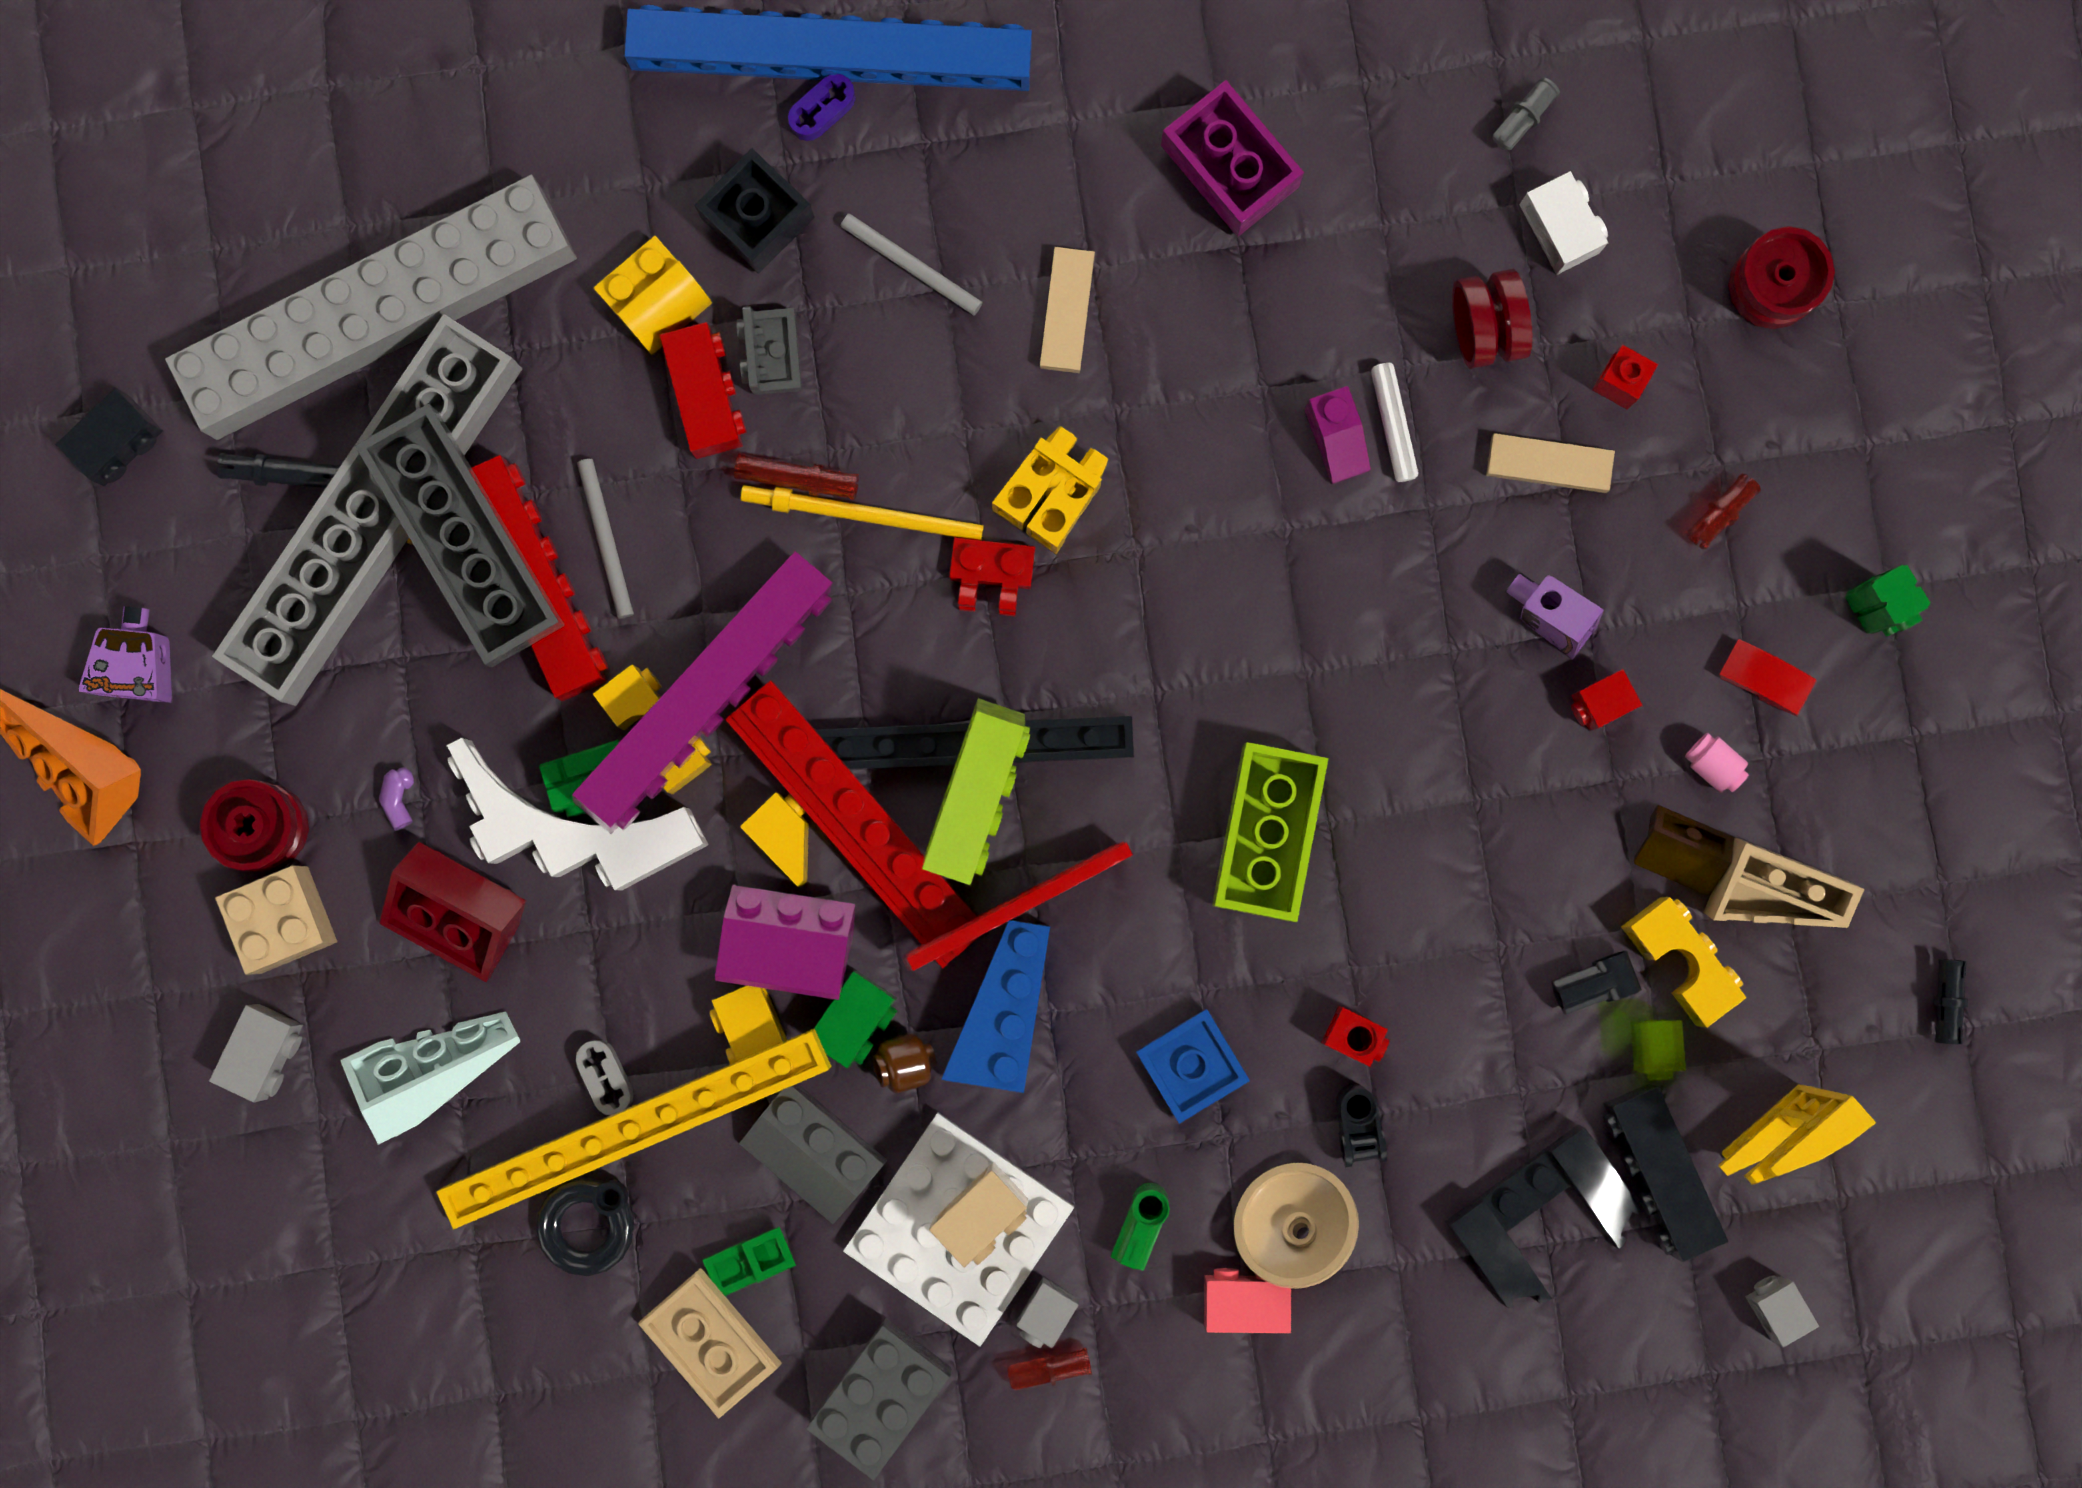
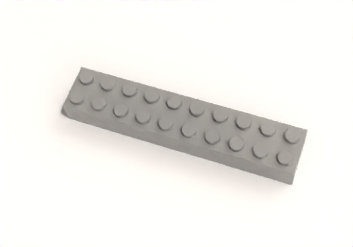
M531 174L165 358L200 431L219 440L431 333L443 314L455 321L576 260L577 257L542 188Z
M443 314L356 444L421 407L430 404L438 411L463 455H465L522 371V368L512 357ZM355 446L212 656L280 702L294 706L302 698L409 538Z

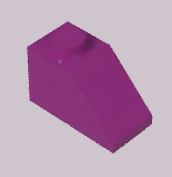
M1345 386L1309 399L1304 410L1331 484L1369 472L1371 468L1363 426L1349 387Z

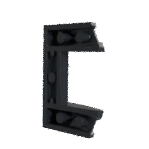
M1581 1125L1573 1127L1445 1221L1507 1308H1513V1299L1536 1295L1537 1302L1539 1303L1548 1302L1552 1299L1507 1232L1561 1192L1572 1186L1618 1249L1622 1248L1627 1241V1238L1623 1237L1621 1233L1631 1213L1634 1212L1640 1215L1642 1211L1587 1129Z

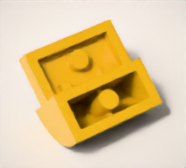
M655 235L594 287L599 296L651 355L662 347L660 334L684 328L712 304L710 298L680 261H677Z

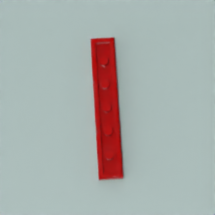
M1127 842L1116 843L904 954L902 960L908 971H914L1133 856Z

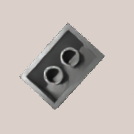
M798 1083L783 1089L739 1143L832 1224L838 1220L887 1161L885 1157Z

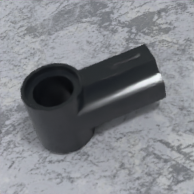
M1627 950L1605 956L1593 961V966L1552 980L1553 993L1563 1014L1567 1015L1605 1000L1606 1002H1612L1640 992L1642 989Z

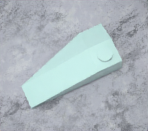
M502 1012L457 1023L452 1031L433 1035L431 1030L418 1032L417 1038L398 1044H395L393 1039L380 1041L340 1061L360 1111L377 1143L380 1144L419 1125L521 1041L507 1013Z

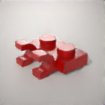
M954 537L950 581L961 582L958 600L959 610L975 612L978 584L1002 586L999 615L1015 617L1018 589H1031L1035 546Z

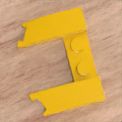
M1798 1084L1722 1151L1721 1154L1726 1159L1719 1163L1718 1167L1725 1175L1729 1176L1759 1162L1744 1175L1750 1184L1754 1185L1822 1160L1850 1144L1876 1124V1122L1852 1095Z

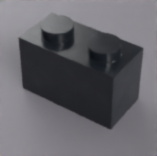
M115 388L55 445L89 480L105 486L107 483H113L120 479L127 470L126 466L137 455H143L151 450L156 444V438L163 430L132 397Z

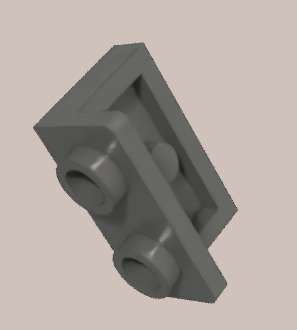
M751 306L743 307V319H737L739 344H746L747 359H740L742 383L749 384L754 395L802 391L795 309L753 311Z

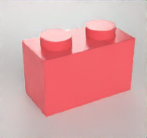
M1214 1269V1275H1204V1326L1206 1332L1291 1333V1288L1273 1285L1261 1279L1258 1275H1239L1238 1269Z

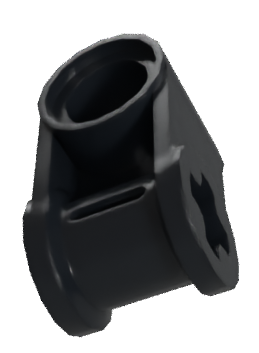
M1359 1084L1344 1086L1336 1097V1108L1340 1128V1149L1345 1168L1352 1167L1353 1162L1378 1159L1380 1163L1387 1162L1386 1141L1375 1096ZM1355 1095H1364L1367 1100L1365 1110L1358 1115L1349 1114L1347 1111L1349 1099Z

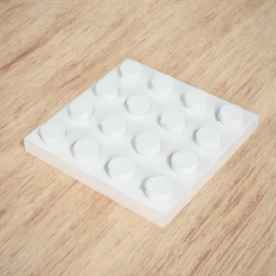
M938 1112L843 1252L981 1347L1074 1209V1205ZM995 1162L1028 1198L1027 1209L1025 1210L1027 1212L1025 1215L1027 1219L1011 1235L1008 1236L1004 1231L995 1238L996 1244L994 1246L996 1248L979 1265L971 1261L964 1268L929 1231L932 1220L986 1168Z

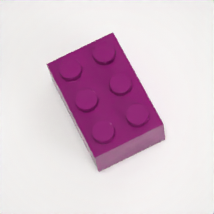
M1227 80L1166 127L1162 133L1161 147L1237 237L1300 187L1304 171Z

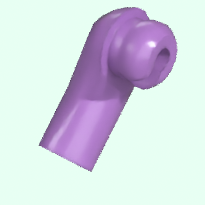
M405 767L399 768L397 771L392 769L384 775L379 795V802L394 831L404 828L413 822L402 801L404 789H409L414 784L411 771Z

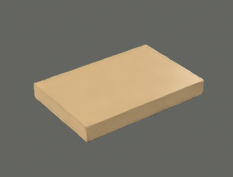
M701 1268L638 1322L639 1326L718 1419L782 1364Z

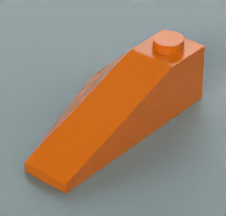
M0 689V734L19 759L29 758L38 775L36 781L43 791L51 788L61 800L64 806L59 809V812L65 820L93 846L101 843L138 798L141 769L134 759L123 754L115 745Z

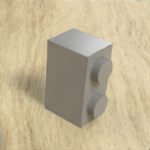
M261 1004L246 1005L209 1082L252 1102L267 1100L269 1096L273 1097L283 1082L284 1074L280 1072L287 1058L291 1059L300 1047L302 1037L299 1036L303 1024Z

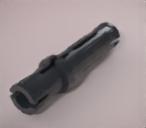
M221 453L217 464L233 465L235 469L217 468V474L220 479L254 481L255 485L258 486L278 483L326 488L332 480L329 475L334 476L341 464L331 465L270 459L268 454H257L256 457Z

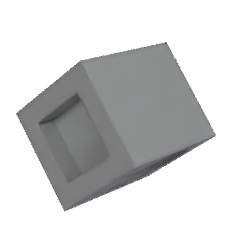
M1773 1275L1760 1280L1754 1285L1755 1291L1745 1296L1770 1340L1781 1347L1789 1345L1819 1327L1794 1282L1782 1276L1777 1278Z
M1042 1277L1017 1318L1016 1326L1022 1329L1019 1335L1038 1348H1041L1043 1343L1053 1348L1079 1305L1078 1298L1047 1278Z

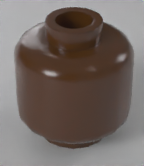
M913 1033L882 1042L878 1047L877 1055L872 1057L874 1071L882 1088L888 1087L890 1091L896 1094L926 1085L931 1079V1068L937 1066L936 1056L931 1044H923L921 1039Z

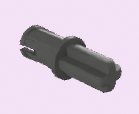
M1540 78L1537 81L1538 83L1522 101L1514 103L1512 106L1513 112L1493 134V140L1500 149L1512 150L1531 127L1538 126L1540 116L1559 96L1560 90L1554 82L1548 78Z

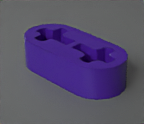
M841 74L828 75L792 106L789 111L788 120L790 128L797 138L804 141L817 139L853 107L856 97L854 86L850 79ZM834 87L836 90L845 88L843 91L845 99L840 102L835 98L826 106L824 105L831 97L829 93L830 88ZM818 109L820 110L813 117L814 127L810 128L806 124L801 128L799 127L801 124L799 115L804 113L809 117Z

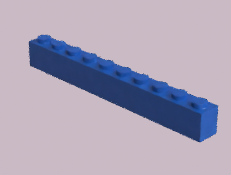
M643 5L640 9H628L625 58L631 70L807 80H822L828 75L841 74L849 78L851 82L1017 91L1030 90L1032 30H1024V27L1017 24H1005L1000 28H986L977 22H964L960 26L944 25L937 20H923L920 24H909L897 18H883L880 22H871L851 15L842 16L840 20L824 19L822 16L812 13L802 14L800 18L784 17L782 14L773 11H765L760 13V16L744 15L742 12L733 9L721 10L720 14L704 13L702 10L694 7L681 8L680 12L664 11L661 7L654 5Z

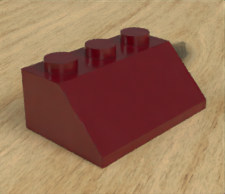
M418 842L392 871L379 924L487 982L519 927L526 900L517 896L514 892L484 878L476 871L453 861L441 852Z

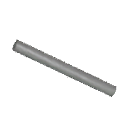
M850 213L842 221L841 227L973 316L979 311L983 303L982 301Z
M584 459L577 462L614 606L618 619L633 616L634 613L593 459Z

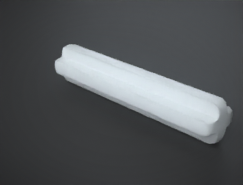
M1392 363L1378 364L1372 368L1371 374L1395 479L1397 482L1410 481L1418 476V469L1394 365Z

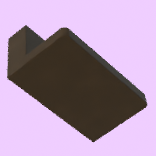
M1657 805L1650 817L1648 836L1636 853L1634 864L1708 895L1731 864L1734 837Z

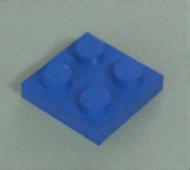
M1207 1009L1136 1051L1179 1124L1250 1081Z

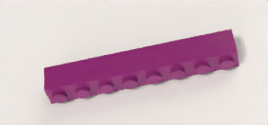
M795 551L572 794L573 802L610 834L618 827L625 830L640 813L636 808L646 796L653 799L667 784L668 780L664 777L674 765L681 768L696 751L692 746L702 734L708 738L724 720L720 714L730 703L736 707L742 702L751 690L747 684L757 673L763 677L770 671L778 660V657L774 654L785 643L791 647L805 631L801 624L811 613L818 617L832 601V598L828 595L830 594L833 582Z

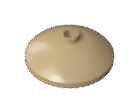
M1307 1163L1280 1165L1260 1175L1244 1192L1237 1206L1234 1218V1237L1244 1262L1261 1279L1283 1288L1299 1289L1314 1286L1336 1274L1352 1254L1359 1230L1357 1208L1353 1197L1345 1185L1326 1169ZM1303 1227L1309 1228V1233L1305 1238H1297L1299 1229Z

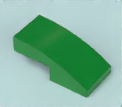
M780 1226L702 1260L710 1279L724 1296L796 1266Z

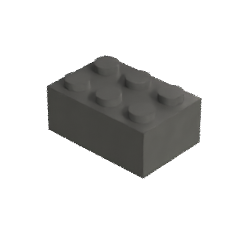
M885 1318L811 1418L806 1429L874 1481L949 1380L952 1368L889 1319Z

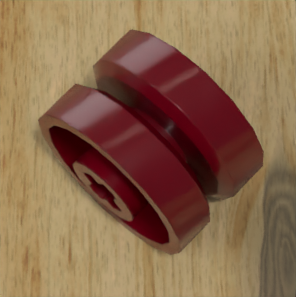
M1791 226L1772 229L1754 241L1740 255L1732 267L1728 284L1732 303L1743 318L1756 326L1769 329L1791 326L1820 305L1832 289L1835 274L1832 255L1823 241L1806 229Z
M1515 269L1493 272L1489 276L1487 285L1478 276L1457 279L1452 289L1453 319L1460 352L1468 368L1473 369L1493 364L1497 353L1505 362L1528 358L1532 350V321L1528 297L1519 273Z
M252 779L232 781L216 790L205 804L200 820L202 841L210 855L222 865L241 871L263 872L282 868L294 861L304 848L309 832L307 811L298 796L284 786Z

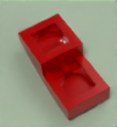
M1740 639L1736 642L1719 674L1720 679L1756 694L1760 701L1798 717L1817 682L1815 678L1795 666Z

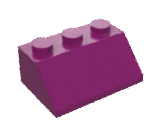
M732 885L723 918L715 981L839 1000L854 935L855 904Z

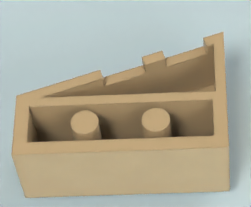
M1735 837L1731 864L1712 890L1703 913L1711 919L1719 921L1740 920L1752 921L1754 923L1775 922L1848 928L1864 889L1852 882Z

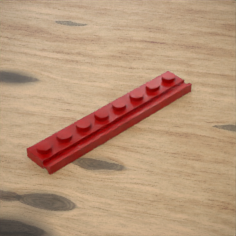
M772 680L766 683L725 719L921 945L977 916L943 876L922 869L925 855ZM979 937L935 959V961L943 969Z

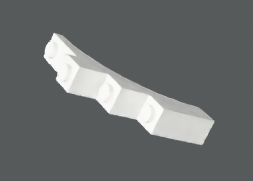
M460 738L447 745L452 754L448 758V763L453 773L459 780L464 778L470 790V793L466 794L470 807L477 816L482 814L484 819L469 826L474 835L470 838V842L477 856L481 860L486 858L488 863L498 864L535 845L537 850L533 851V856L540 870L543 873L549 871L551 877H561L598 857L600 863L596 864L595 867L606 887L612 885L614 890L622 891L709 845L692 811L686 807L656 819L631 823L625 830L618 827L612 834L601 825H586L564 820L536 808L511 791L487 766L471 740Z

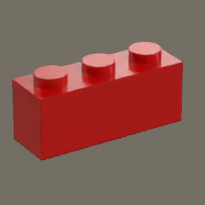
M705 322L660 334L691 453L696 459L743 447L740 435L747 433L741 410H733L730 396L737 393L731 372H723L720 357L726 356V351L720 332L713 334L710 326Z

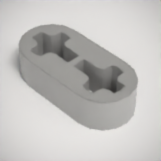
M594 1040L582 1045L576 1055V1064L597 1109L605 1115H613L629 1108L633 1102V1088L614 1048L603 1040ZM592 1047L596 1052L604 1051L606 1054V1059L601 1061L606 1074L604 1076L601 1075L596 1065L588 1066L586 1059L591 1057L590 1049ZM606 1079L609 1080L614 1090L621 1088L624 1096L619 1099L620 1106L618 1108L613 1102L606 1104L604 1101V1096L609 1093L604 1082Z

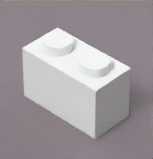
M1571 171L1527 192L1519 204L1556 275L1598 255L1608 244L1606 239L1608 232L1603 220L1592 213L1588 205V192L1580 180L1576 181Z

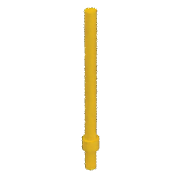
M743 485L741 491V501L772 506V511L789 513L791 509L964 539L982 540L984 525L794 494L793 489L776 486L775 490Z

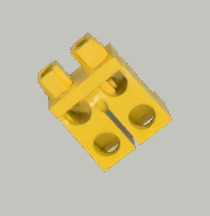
M1059 426L1047 440L1040 438L1034 449L992 502L993 512L1021 531L1027 525L1026 534L1054 554L1058 553L1066 537L1100 489L1101 477L1108 463L1107 457L1092 448L1089 449L1080 463L1069 457L1068 453L1077 442V438L1062 426ZM1045 496H1047V498H1046V500L1044 501V503L1041 505V507L1039 508V510L1037 511V513L1034 515V517H1033L1032 520L1030 521L1031 516L1033 515V513L1035 512V510L1038 508V506H1039L1040 503L1043 501V499L1045 498Z

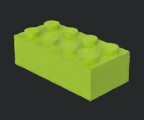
M978 698L925 851L923 870L968 885L971 884L974 873L982 876L989 856L988 849L990 843L985 842L988 835L996 836L1003 815V805L999 804L1001 795L1009 798L1017 775L1015 773L1017 766L1012 765L1015 756L1023 758L1029 742L1030 727L1025 726V714Z
M1249 742L1243 745L1214 891L1213 907L1288 922L1298 921L1329 758Z

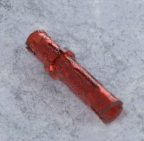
M743 453L738 454L734 469L738 471L734 472V478L738 480L744 479L809 491V495L817 497L820 493L855 500L859 484L856 482L859 481V474L824 469L823 464L815 463L811 467L744 455Z

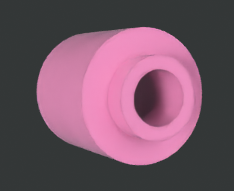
M1709 733L1704 734L1685 755L1691 762L1690 767L1719 793L1726 789L1734 792L1749 776L1745 771L1748 762L1719 736L1714 739Z

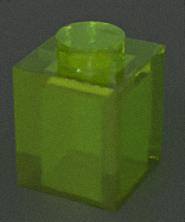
M1682 1020L1630 1021L1634 1071L1647 1073L1648 1080L1674 1079V1071H1686Z

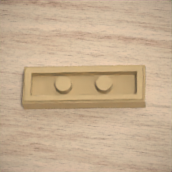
M1055 247L1040 369L1080 373L1095 256L1094 251Z
M1494 433L1491 436L1486 476L1607 493L1610 491L1615 451Z

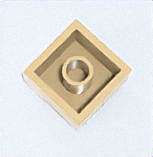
M290 866L215 897L245 975L262 974L337 943L332 926L307 866Z
M993 1162L932 1220L929 1231L964 1268L971 1261L979 1265L996 1248L994 1246L996 1244L995 1238L1004 1231L1008 1236L1011 1235L1027 1219L1025 1216L1027 1212L1025 1210L1027 1209L1028 1198Z

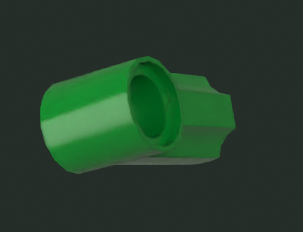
M1146 1183L1139 1186L1133 1193L1132 1203L1110 1255L1111 1258L1120 1264L1144 1271L1160 1229L1169 1215V1199L1163 1187L1155 1183ZM1151 1195L1159 1198L1162 1202L1161 1209L1155 1214H1146L1141 1211L1139 1203L1144 1197Z

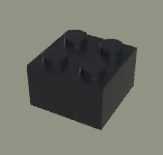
M753 148L694 205L700 218L757 274L815 218L810 203Z

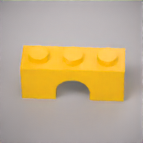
M632 664L593 693V695L616 726L625 730L634 722L640 720L661 698L657 691L662 686L648 668L641 671ZM701 737L692 745L696 749L692 757L681 768L674 765L664 776L668 780L664 786L666 792L676 793L712 765L706 757L711 750Z
M1660 897L1622 925L1621 928L1646 960H1657L1673 949L1683 954L1689 966L1688 976L1685 982L1671 993L1696 1026L1708 1028L1747 998L1740 989L1743 986V982L1728 965L1723 967L1714 954L1718 950L1711 939L1703 932L1700 934L1696 932L1689 922L1692 919V915L1686 906L1678 899L1673 901L1671 897Z

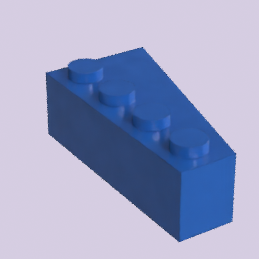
M1008 921L941 1080L1024 1093L1050 926Z

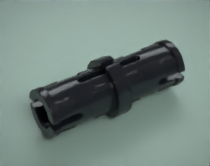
M1939 959L1937 996H1933V1005H1937L1934 1042L1955 1045L1963 1044L1964 1008L1968 1007V998H1965L1967 961Z

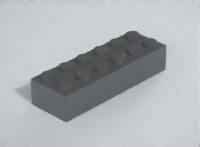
M427 404L355 445L485 665L494 667L565 626L435 408Z

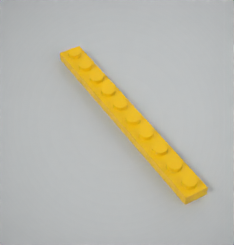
M814 1028L444 1186L437 1191V1194L452 1228L456 1229L826 1072L832 1066Z

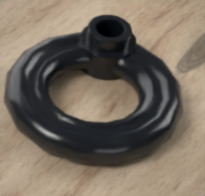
M580 1177L560 1184L547 1194L538 1210L536 1233L541 1250L553 1265L568 1274L592 1276L607 1272L624 1258L632 1243L634 1228L630 1206L627 1203L629 1194L625 1185L613 1179L602 1181ZM612 1189L618 1193L619 1198L617 1202H611L607 1199V1190ZM581 1202L592 1203L599 1213L607 1216L609 1223V1233L605 1242L597 1249L591 1251H580L571 1247L563 1238L561 1231V1220L566 1210L574 1204Z

